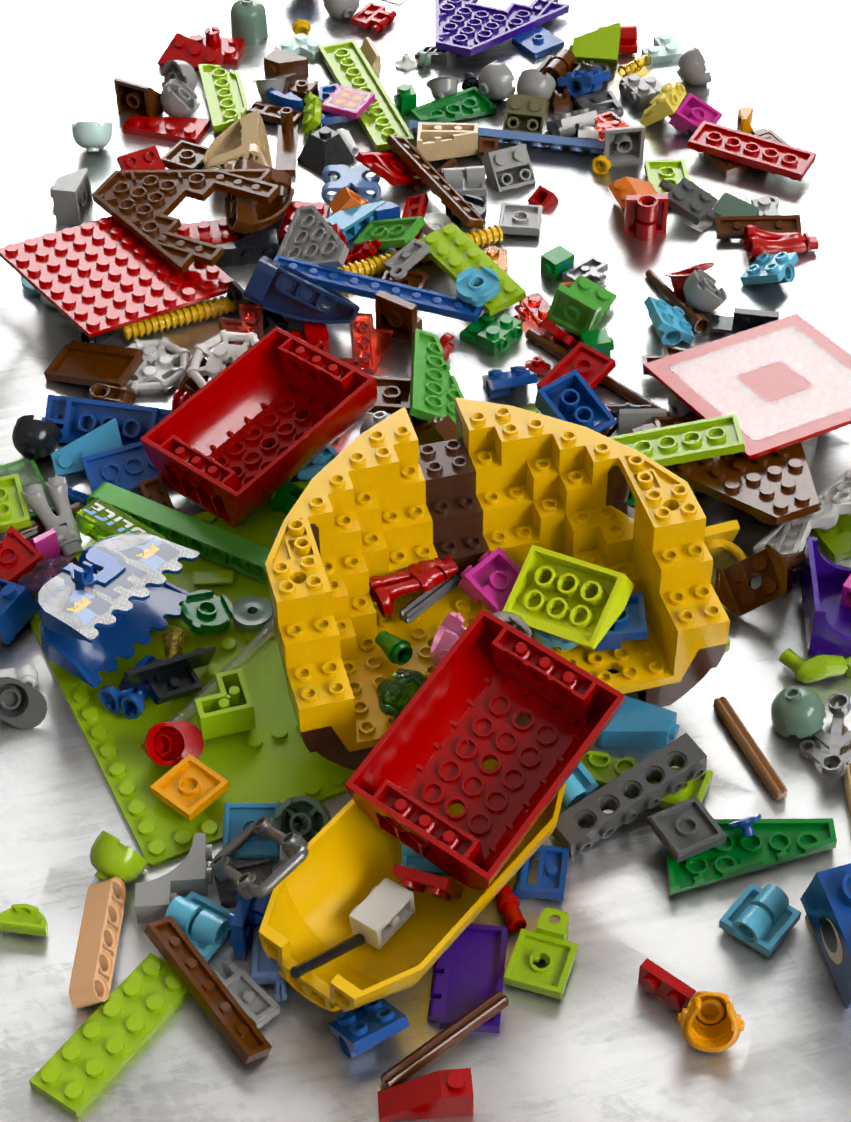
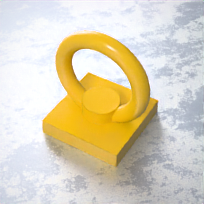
M737 519L705 527L704 543L712 557L726 550L738 562L747 558L743 550L732 543L740 530ZM711 582V585L715 590V583Z

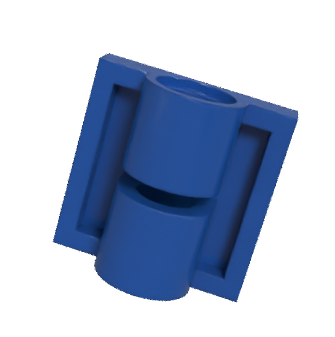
M603 68L592 69L591 71L579 69L574 70L575 72H566L564 77L557 78L558 86H566L572 97H579L599 91L602 88L603 81L611 79V71L603 72Z

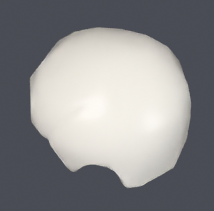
M427 212L424 216L425 225L422 229L424 234L428 235L453 222L443 212Z

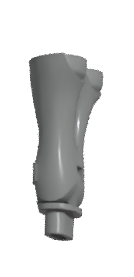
M53 477L45 483L44 487L45 493L57 516L52 512L41 484L30 485L21 491L23 499L39 517L46 531L54 527L59 550L63 552L65 558L84 551L81 546L83 542L79 527L70 507L65 477Z

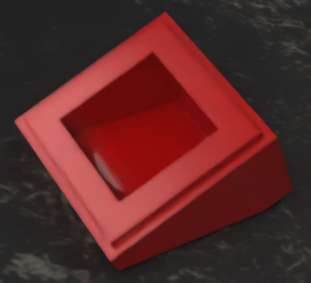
M539 185L527 201L532 205H542L543 210L556 204L559 199L555 193Z

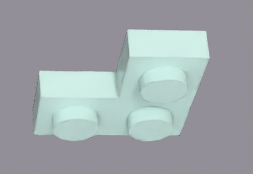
M300 33L274 46V49L279 48L297 55L301 53L315 60L321 57L319 46H323V44L306 34Z
M672 34L654 36L653 43L655 46L642 48L641 56L647 65L677 61L683 54Z

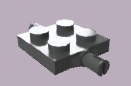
M685 177L675 185L670 184L664 179L660 182L659 187L669 192L668 206L696 225L706 218L715 223V218L718 215L712 212V209L718 199L709 192H706Z

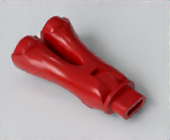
M753 224L744 226L743 246L744 250H747L746 255L748 259H755L764 253L773 255L780 252H796L798 255L808 253L810 250H818L819 248L817 237L809 236L808 233H804L802 236L800 232H770L762 230Z

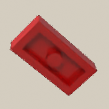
M648 958L640 965L638 983L645 991L651 994L654 993L666 1001L668 1006L674 1010L682 1011L683 1008H687L690 999L696 993L695 989Z

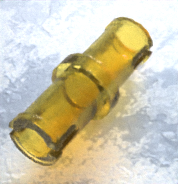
M645 53L637 58L629 59L628 63L618 67L617 72L619 76L623 78L631 73L639 72L641 68L651 64V57Z

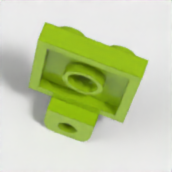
M547 907L540 914L536 925V932L521 928L504 975V984L556 999H562L578 952V944L567 941L569 933V915L567 912ZM551 917H557L560 921L559 923L551 922L549 919ZM540 959L546 960L547 967L537 968L533 963H539Z

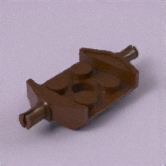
M767 544L765 545L766 549L725 569H716L715 591L721 604L739 617L790 593L793 587V567L807 561L804 552L800 551L789 558H785L774 547ZM755 576H761V585L753 589L751 587V580Z

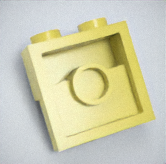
M679 81L673 84L670 82L665 84L661 88L660 94L650 101V106L643 112L644 115L639 121L640 124L646 127L674 114L687 94L683 84Z

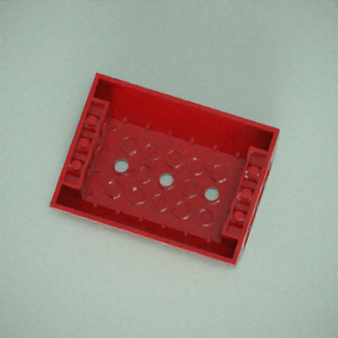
M276 326L142 436L140 441L152 464L172 490L231 526L236 527L276 493V490L291 480L374 407L377 400V384L373 376Z
M482 608L345 783V787L354 802L377 827L470 889L485 890L621 708L626 695ZM520 716H528L531 719L530 724L524 727L518 726L515 721ZM488 759H494L498 762V766L494 770L488 771L482 767L483 763ZM458 803L463 805L465 809L460 815H452L448 812L450 806Z

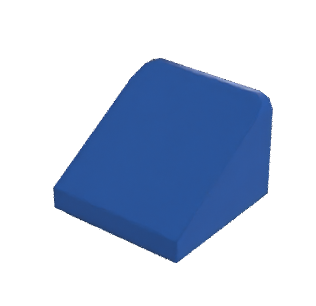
M390 201L375 209V220L400 218V207Z

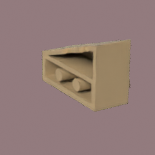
M418 122L417 150L427 161L477 155L478 123Z

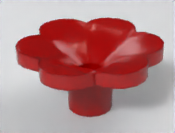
M534 356L532 360L525 362L524 368H529L530 371L537 374L538 378L545 377L548 371L551 370V365L545 363L541 357Z

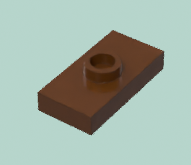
M162 476L138 482L143 497L174 509Z

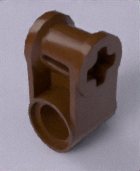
M95 384L90 388V399L124 404H133L136 400V394L130 388L106 384Z

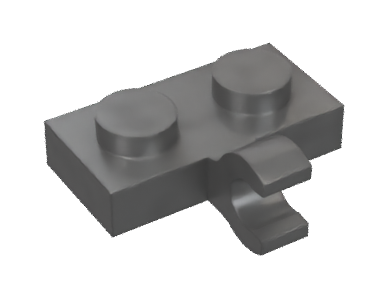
M592 255L562 273V280L574 282L579 275H582L601 287L607 288V285L601 281L607 279L604 273L608 271V263Z

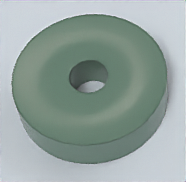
M247 596L238 600L233 606V623L238 629L245 632H259L266 629L274 619L271 602L260 596Z

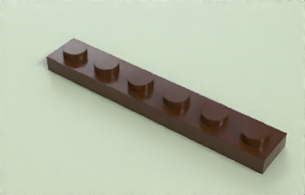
M168 916L148 923L144 933L242 1062L248 1064L269 1055L272 1049L270 1043L175 920Z

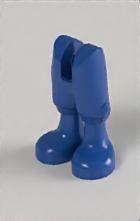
M147 654L134 667L139 668L149 665L156 658ZM107 685L98 693L99 699L106 709L115 715L122 711L123 716L129 720L136 719L142 714L144 700L151 697L144 685L123 691L118 690L112 685Z

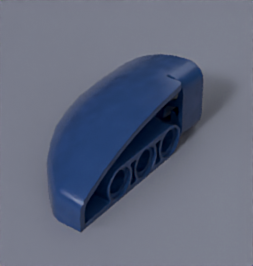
M264 255L258 261L242 296L265 310L289 318L314 323H351L360 310L357 304L336 291Z

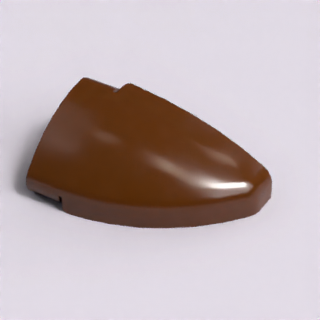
M247 159L237 161L233 169H271L272 177L268 183L279 185L280 193L270 204L227 193L228 197L224 198V211L230 230L241 234H251L269 228L282 218L292 201L295 189L292 188L291 176L286 172Z

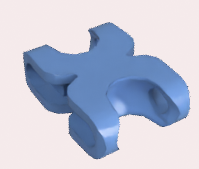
M343 164L328 165L322 171V179L325 183L321 191L322 199L326 203H330L341 189L346 186L370 203L377 202L381 197V188L378 184L381 177L377 174L366 176V174L374 172L363 164H358L353 169ZM334 173L337 177H329L328 174ZM370 190H371V191H374L375 193H374V194H368L366 191H370ZM329 191L337 192L334 195L327 194Z

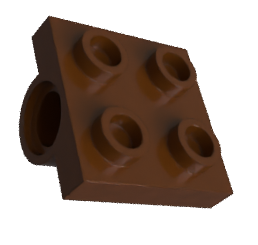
M561 49L556 56L548 55L537 69L540 70L541 74L546 75V72L555 79L556 86H558L557 78L564 77L566 72H575L574 70L581 69V62L575 61V55L571 50Z

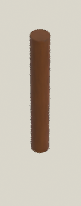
M451 158L439 167L437 171L441 174V169L454 167L457 165V160ZM420 182L414 186V190L420 193L428 186Z

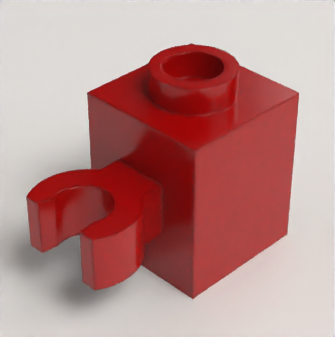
M304 322L302 334L295 331L290 332V334L330 354L329 334L326 324Z

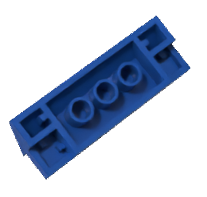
M48 395L45 417H42L41 421L45 422L46 419H49L55 423L61 430L59 443L69 444L116 418L122 445L126 446L140 442L142 436L174 410Z

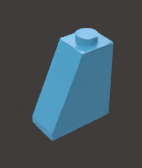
M625 696L623 705L596 740L595 747L598 749H662L669 744L671 739L675 740L678 735L680 725L676 724L677 712Z

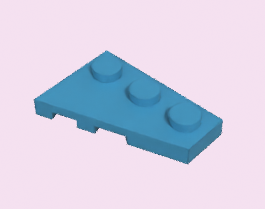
M116 418L53 452L51 458L55 475L68 477L82 474L84 470L81 458L122 447Z

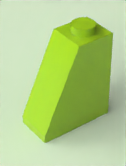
M614 23L573 38V45H569V50L574 53L575 61L582 62L584 60L585 64L593 61L594 63L617 66L621 23Z

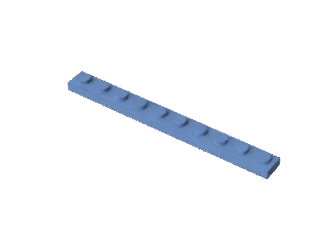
M410 120L409 129L414 132V135H417L418 122L426 121ZM478 127V140L479 137L499 138L498 145H502L503 142H509L512 146L527 144L535 149H542V146L550 147V150L562 151L563 148L570 149L572 153H582V151H590L592 155L604 153V141Z

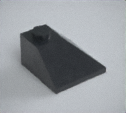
M324 126L310 135L297 161L299 164L322 176L324 167L339 164L348 166L354 162V158L341 135Z

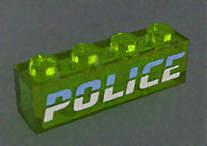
M98 497L76 512L78 530L84 536H89L95 541L111 535L137 532L152 534L168 540L165 536Z

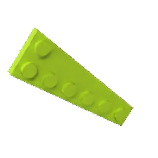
M588 751L581 761L600 788L640 763L635 761V757L614 758L610 757L608 753L600 751ZM706 770L699 779H692L684 784L676 794H669L661 799L657 806L667 809L695 796L702 803L712 780L713 771ZM656 780L649 781L651 784L659 783ZM627 795L626 797L636 798L637 796Z

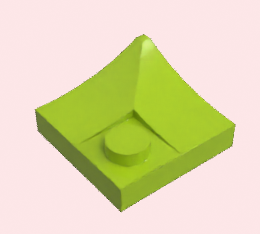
M840 515L837 524L832 528L825 530L820 528L811 529L810 533L813 537H817L819 545L833 563L851 557V515Z

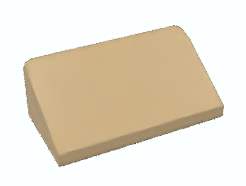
M366 37L360 50L374 73H380L381 56L370 38Z

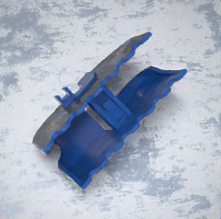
M141 532L116 534L98 540L82 552L78 565L69 563L62 569V573L50 579L40 589L38 605L41 621L42 651L50 661L72 673L90 687L95 688L99 686L101 676L98 672L105 671L110 673L117 671L118 662L115 658L128 659L134 657L135 648L131 646L132 644H149L152 641V637L148 631H164L168 628V623L164 618L181 617L180 605L186 600L190 592L170 583L162 574L169 573L174 575L181 573L183 567L179 561L193 562L199 559L200 552L158 536Z

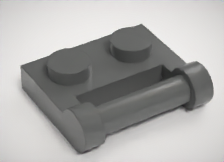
M611 90L575 97V105L578 110L589 108V112L596 110L598 115L596 119L611 116L621 117L624 115L623 106Z

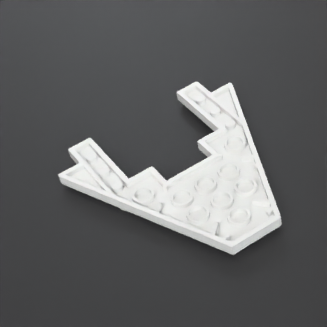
M851 468L817 495L820 502L818 512L782 523L753 547L754 553L756 554L766 549L765 545L769 544L785 558H789L803 551L811 529L820 528L825 530L832 528L837 524L840 515H851Z

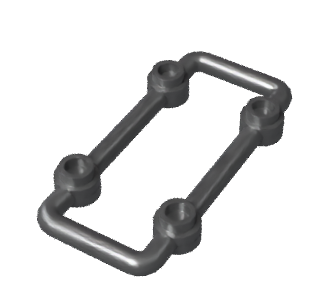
M265 815L246 827L213 858L210 864L211 872L219 881L228 878L238 886L237 891L245 900L253 897L262 898L270 893L307 858L309 853L307 849L308 843L300 834L290 832L286 835L279 830L280 827L273 818H268ZM255 835L262 842L272 839L282 845L283 852L289 858L264 882H261L255 874L252 875L250 872L244 874L238 872L236 864L230 858Z

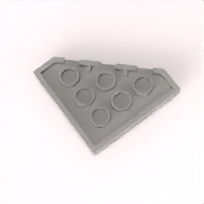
M311 205L296 209L277 255L338 268L343 267L350 250L317 208Z

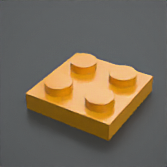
M191 754L187 755L150 786L152 795L189 822L230 789L229 781Z

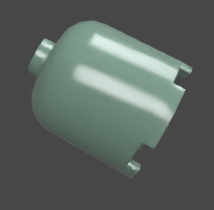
M259 0L236 1L232 5L230 12L231 37L245 39L246 46L258 45L259 40H266L268 38V26L264 5Z

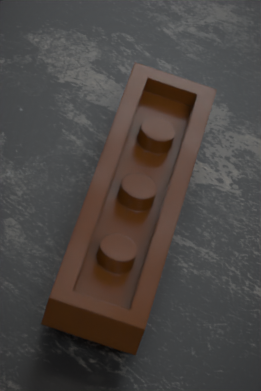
M800 215L716 216L715 218L716 239H743L744 226L750 224L770 232L802 233Z

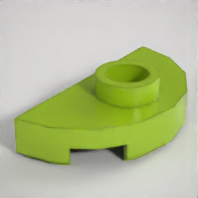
M13 904L11 905L12 908L4 910L0 914V931L47 937V921L35 906Z

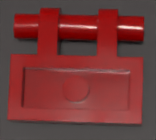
M369 2L351 17V25L366 30L371 26V31L376 34L382 32L386 25L391 24L397 14L394 10L386 11V6Z

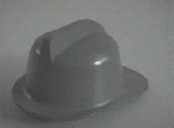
M1 677L0 719L21 729H32L40 725L45 719L48 710L47 701L43 694L20 680L11 677Z

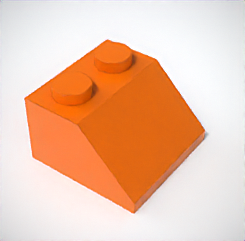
M627 176L607 185L612 200L623 219L625 195L658 194L650 182Z

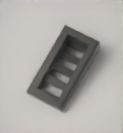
M423 46L414 54V58L418 59L420 51H428V55H431V63L448 67L456 59V53L444 52L443 50L435 49V46Z

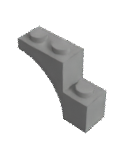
M194 833L193 844L188 855L175 869L159 878L135 883V912L138 924L151 923L165 918L167 908L172 900L177 896L186 897L191 890L201 896H208V884H213L212 868L208 867V861L213 860V845L207 844L206 833Z

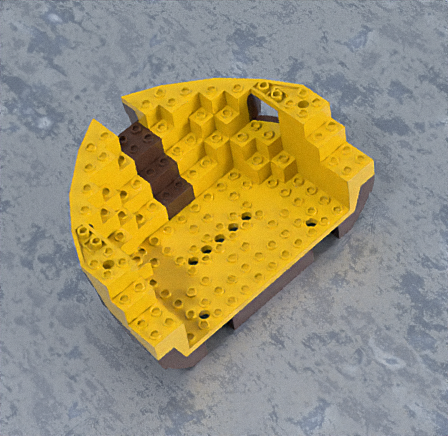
M455 398L458 439L419 446L417 435L405 407L361 433L311 479L284 519L265 562L275 632L288 692L301 736L310 753L317 752L333 763L356 771L437 667L431 662L429 654L434 637L446 616L450 612L460 613L464 618L463 626L467 628L482 608L491 614L493 613L481 600L475 603L458 585L410 623H405L399 618V611L421 595L420 591L410 592L396 598L393 601L392 615L383 618L377 603L372 602L369 577L407 570L409 565L416 564L422 560H434L437 557L442 560L450 556L458 567V572L455 574L460 577V582L462 579L460 574L469 565L475 567L479 564L477 562L478 559L485 552L489 551L492 553L498 547L520 569L526 560L531 546L536 545L624 573L635 585L632 593L643 592L648 639L621 641L622 649L595 651V649L579 644L572 649L562 651L561 647L552 646V651L623 694L637 692L641 701L659 707L673 704L700 682L711 668L718 666L727 646L730 619L711 585L713 558L704 543L706 516L688 482L641 452L585 426L510 405ZM630 489L636 499L635 509L623 504L627 502ZM530 628L531 631H532L531 638L534 639V637H533V628ZM387 631L389 634L408 641L413 649L411 659L404 665L392 664L380 646L375 642L379 632ZM520 716L516 719L515 723L518 726L524 727L530 724L531 719L528 716Z

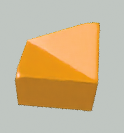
M740 108L738 110L737 127L739 131L745 133L754 131L752 126L753 108Z

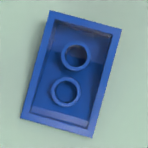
M577 369L537 390L535 406L543 415L585 426L598 433L617 423V420Z

